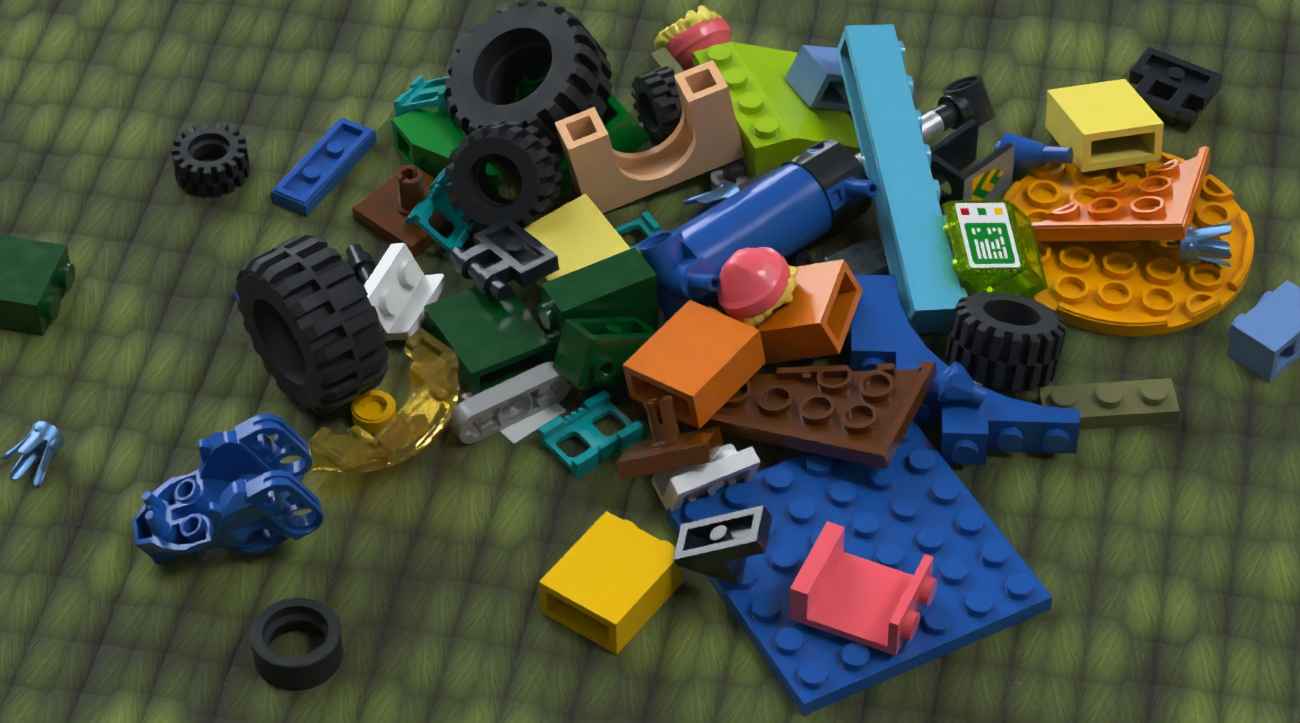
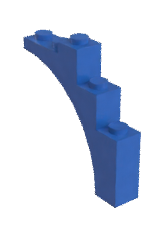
M853 274L862 287L863 292L850 324L851 371H871L877 369V364L894 363L895 370L919 369V362H935L937 376L913 421L915 423H939L940 455L947 464L986 465L987 451L1053 454L1077 453L1080 428L1079 409L1033 404L1009 398L990 389H987V395L981 406L970 401L948 403L938 401V377L948 366L925 346L910 326L899 301L896 275Z

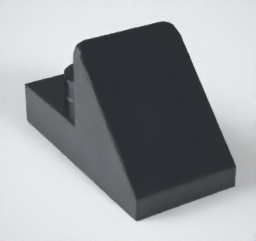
M761 505L681 524L673 561L679 567L734 585H740L743 580L747 557L766 552L772 516L766 507Z

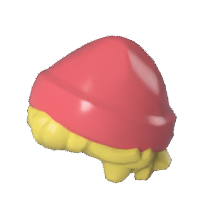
M700 5L698 6L697 13L689 10L686 13L685 19L680 18L675 24L659 32L654 45L656 51L666 47L681 68L686 71L693 68L694 51L730 42L732 31L722 16Z
M749 247L737 250L722 266L719 274L720 289L717 292L718 301L730 317L755 327L762 323L765 318L769 317L774 309L782 304L792 302V292L797 285L795 277L798 270L796 267L790 266L784 256L772 248Z

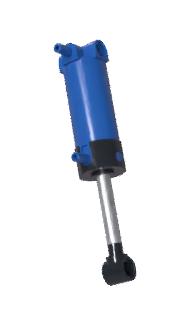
M970 75L960 78L942 89L944 96L940 97L938 107L922 115L923 125L921 134L923 142L930 141L950 128L956 130L971 119L979 122L980 126L994 118L995 113L981 75ZM831 139L820 141L782 163L780 168L672 231H658L637 245L639 253L656 273L657 298L666 321L689 300L706 307H711L710 305L718 300L717 292L720 289L719 274L722 266L737 250L749 247H768L787 259L818 239L831 235L864 215L871 206V198L877 195L879 187L876 181L868 179L861 152L854 156L840 142Z

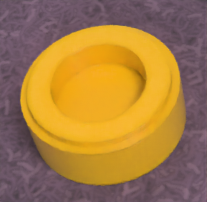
M371 390L354 399L351 404L354 426L358 430L370 434L381 433L390 429L397 419L394 398L384 391Z

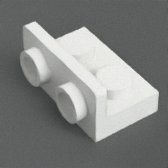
M405 243L390 245L364 285L369 294L367 297L378 313V322L380 327L384 329L385 341L412 338L419 331L425 319L424 306L436 302L448 283L444 274L424 275Z
M727 444L718 450L711 462L654 473L651 482L665 509L670 508L673 512L680 509L685 501L689 503L692 500H696L695 497L708 493L709 496L715 495L716 491L722 486H730L742 478L745 482L754 479L760 460L752 446L737 452L734 445Z

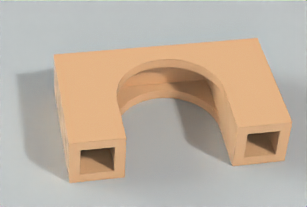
M714 60L674 75L682 107L681 119L674 132L665 141L649 150L638 153H623L612 149L609 134L595 107L555 122L577 196L580 197L586 193L600 212L605 213L745 157L729 88Z

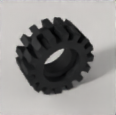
M668 66L637 76L631 84L633 87L631 96L635 99L633 106L639 113L637 119L639 123H643V129L651 137L649 140L652 144L655 143V146L661 144L674 132L682 114L681 102L674 79L676 74L674 69L668 68Z
M207 122V128H201L199 123L193 125L194 132L191 133L188 129H185L181 132L182 138L176 137L174 139V146H171V155L176 181L178 180V185L181 189L186 187L187 193L194 195L199 190V195L203 198H207L208 192H214V198L221 197V190L225 189L230 194L235 191L234 184L241 187L245 183L244 177H249L250 164L246 138L243 134L240 135L237 128L233 127L229 131V126L226 123H221L219 128H215L214 122ZM207 158H221L211 162L202 161Z

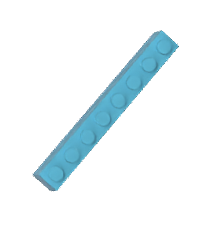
M894 24L845 26L836 53L865 173L868 179L876 181L879 187L877 195L872 197V202L890 275H896L899 301L910 326L916 334L950 332L956 303L962 297H967V292L965 288H960L957 276L959 270L958 256L955 251H951L948 240L950 231L947 216L941 213L939 205L940 185L938 180L932 177L930 147L923 142L921 134L923 125L922 114L914 106L912 98L914 84L911 75L906 74L904 44L902 41H898Z

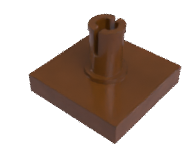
M414 164L404 165L396 171L394 178L352 207L353 219L389 244L405 243L415 258L436 243V241L418 225L414 224L410 227L404 221L414 207L428 194L429 187L435 178ZM454 193L448 194L452 201L456 200ZM434 211L428 219L429 225L443 237L454 229L452 223L438 211Z
M662 396L659 401L657 397L643 402L647 411L653 440L631 444L616 463L620 480L711 462L723 445L720 427L716 426L680 434L672 396Z

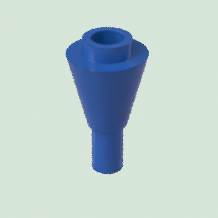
M1009 132L1003 134L1001 140L996 142L994 152H996L1007 143L1015 146L1013 172L1043 166L1046 163L1071 164L1074 156L1072 147L1047 146L1046 144Z

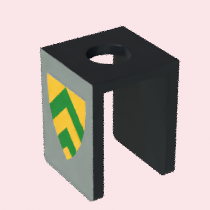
M974 119L969 120L930 147L932 177L938 180L939 185L947 181L952 191L951 194H948L940 187L939 205L957 218L956 203H987L1012 184L1015 146L1010 143L1004 145L966 173L960 172L976 160L979 122Z

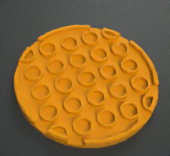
M1162 152L1161 161L1081 172L1073 161L1071 164L1046 163V165L1032 168L1030 174L1022 180L1014 182L1001 201L1007 209L1021 265L1020 267L1001 268L1011 285L1021 296L1033 299L1053 309L1064 319L1066 324L1106 335L1126 337L1162 335L1202 323L1218 314L1236 298L1247 281L1254 254L1253 228L1247 212L1242 211L1234 200V193L1219 179L1209 174L1205 177L1190 226L1198 229L1231 222L1232 230L1229 234L1209 238L1224 240L1230 244L1228 250L1231 252L1232 257L1219 260L1230 263L1231 267L1204 260L1200 262L1180 261V246L1166 245L1167 242H1180V240L1020 242L1018 228L1022 223L1027 221L1043 222L1049 219L1048 213L1074 201H1078L1081 206L1099 198L1098 192L1126 179L1129 180V185L1148 177L1150 169L1175 158L1178 159L1179 163L1186 160Z

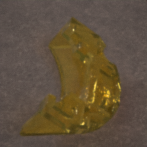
M420 327L405 344L404 352L409 356L408 362L410 363L408 377L411 379V387L408 401L404 407L375 437L358 425L348 429L347 434L337 436L331 435L332 430L323 426L309 440L308 445L310 446L312 466L308 472L377 471L404 463L426 450L436 437L443 433L451 420L459 395V363L456 352Z

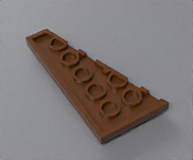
M919 362V369L895 370L894 363L877 364V369L871 371H851L847 365L777 368L776 374L753 375L700 429L719 426L721 434L887 469L937 376L936 363ZM636 400L634 404L637 416L648 418L644 403ZM676 419L677 424L696 428L681 420Z

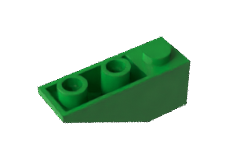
M440 106L413 110L392 119L395 151L407 165L414 164L434 178L446 166L454 163L449 159V156L453 149L460 147L458 142L466 137L455 123V118L451 114H443ZM487 162V180L491 188L499 195V186L502 184L501 174L493 162Z

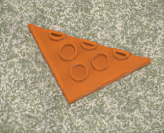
M1199 148L1196 150V157L1179 163L1178 159L1175 158L1148 171V177L1130 185L1129 180L1126 179L1098 192L1099 198L1081 206L1078 201H1074L1048 213L1049 219L1043 222L1027 221L1022 223L1018 228L1020 242L1185 240L1210 165V148Z

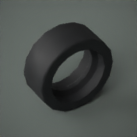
M298 597L276 602L268 606L256 617L250 631L255 668L263 680L277 688L295 691L310 689L328 681L339 669L344 656L340 620L330 607L318 600ZM308 630L325 637V643L317 651L304 657L288 658L279 656L269 650V645L278 636L289 631Z

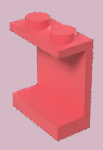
M827 521L790 587L789 619L896 656L905 639H913L920 622L919 611L922 605L929 606L935 596L938 579L932 577L934 557L925 554L914 575L844 552L845 527Z

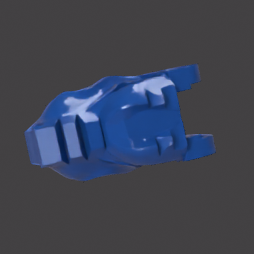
M273 414L254 416L235 426V431L213 433L208 439H200L198 441L201 455L199 469L184 476L170 478L153 493L150 491L143 493L142 499L145 504L132 519L135 545L153 558L155 564L159 565L178 560L179 556L195 555L198 551L208 548L227 547L241 554L259 555L272 550L291 537L297 541L314 532L323 523V511L318 497L300 482V480L304 479L303 475L312 466V456L307 441L282 418ZM267 436H274L275 443L273 445ZM288 456L302 457L300 460L292 463L280 462ZM301 509L312 510L304 515L295 516L294 511Z

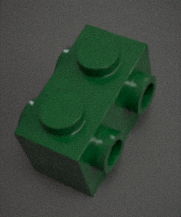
M637 316L566 319L552 367L567 379V383L570 386L579 390L589 391L593 387L611 386L618 389L628 388L623 364L656 331Z

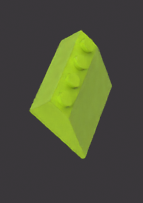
M736 42L717 44L694 51L693 68L714 60L728 85L745 157L738 160L744 161L745 172L751 181H758L780 168L782 163L826 139L840 142L854 156L860 153L854 123L845 110L809 108L785 80L798 52Z

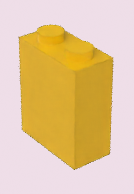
M606 511L539 581L540 612L617 655L683 583V568L677 566L673 561L676 547L666 540H659L639 529L633 522L622 520Z

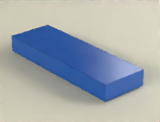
M341 117L271 191L272 203L307 217L377 142L376 131Z

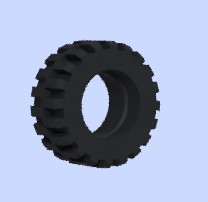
M529 1L528 6H525L523 2L508 5V10L504 12L496 10L489 14V20L482 25L478 22L470 30L472 35L466 41L462 39L456 48L458 55L456 59H451L448 67V74L451 78L446 79L445 95L448 97L447 107L450 114L455 118V123L467 135L498 121L505 120L506 124L514 120L523 122V129L531 125L539 130L536 135L537 138L542 139L547 136L552 142L547 147L551 154L558 152L559 155L563 152L555 122L595 107L600 119H602L607 108L604 100L610 99L612 83L609 81L612 76L611 65L606 59L607 54L602 46L572 12H567L564 7L555 3L546 4L544 1ZM551 64L545 80L532 94L516 103L506 105L512 89L524 75L537 67ZM498 154L490 156L491 159L499 160L504 165L516 166L505 156Z
M299 235L258 255L242 266L236 278L238 281L235 285V290L239 296L237 304L244 318L242 322L245 330L250 334L253 341L252 345L256 353H259L262 358L263 365L269 375L274 377L277 381L276 385L283 393H287L290 396V400L296 406H302V409L308 413L329 414L381 384L389 367L387 363L389 351L384 343L386 340L384 329L380 327L378 313L375 306L371 305L367 297L369 294L365 287L358 282L354 270L348 263L345 264L341 259V254L335 248H329L327 242L321 238Z

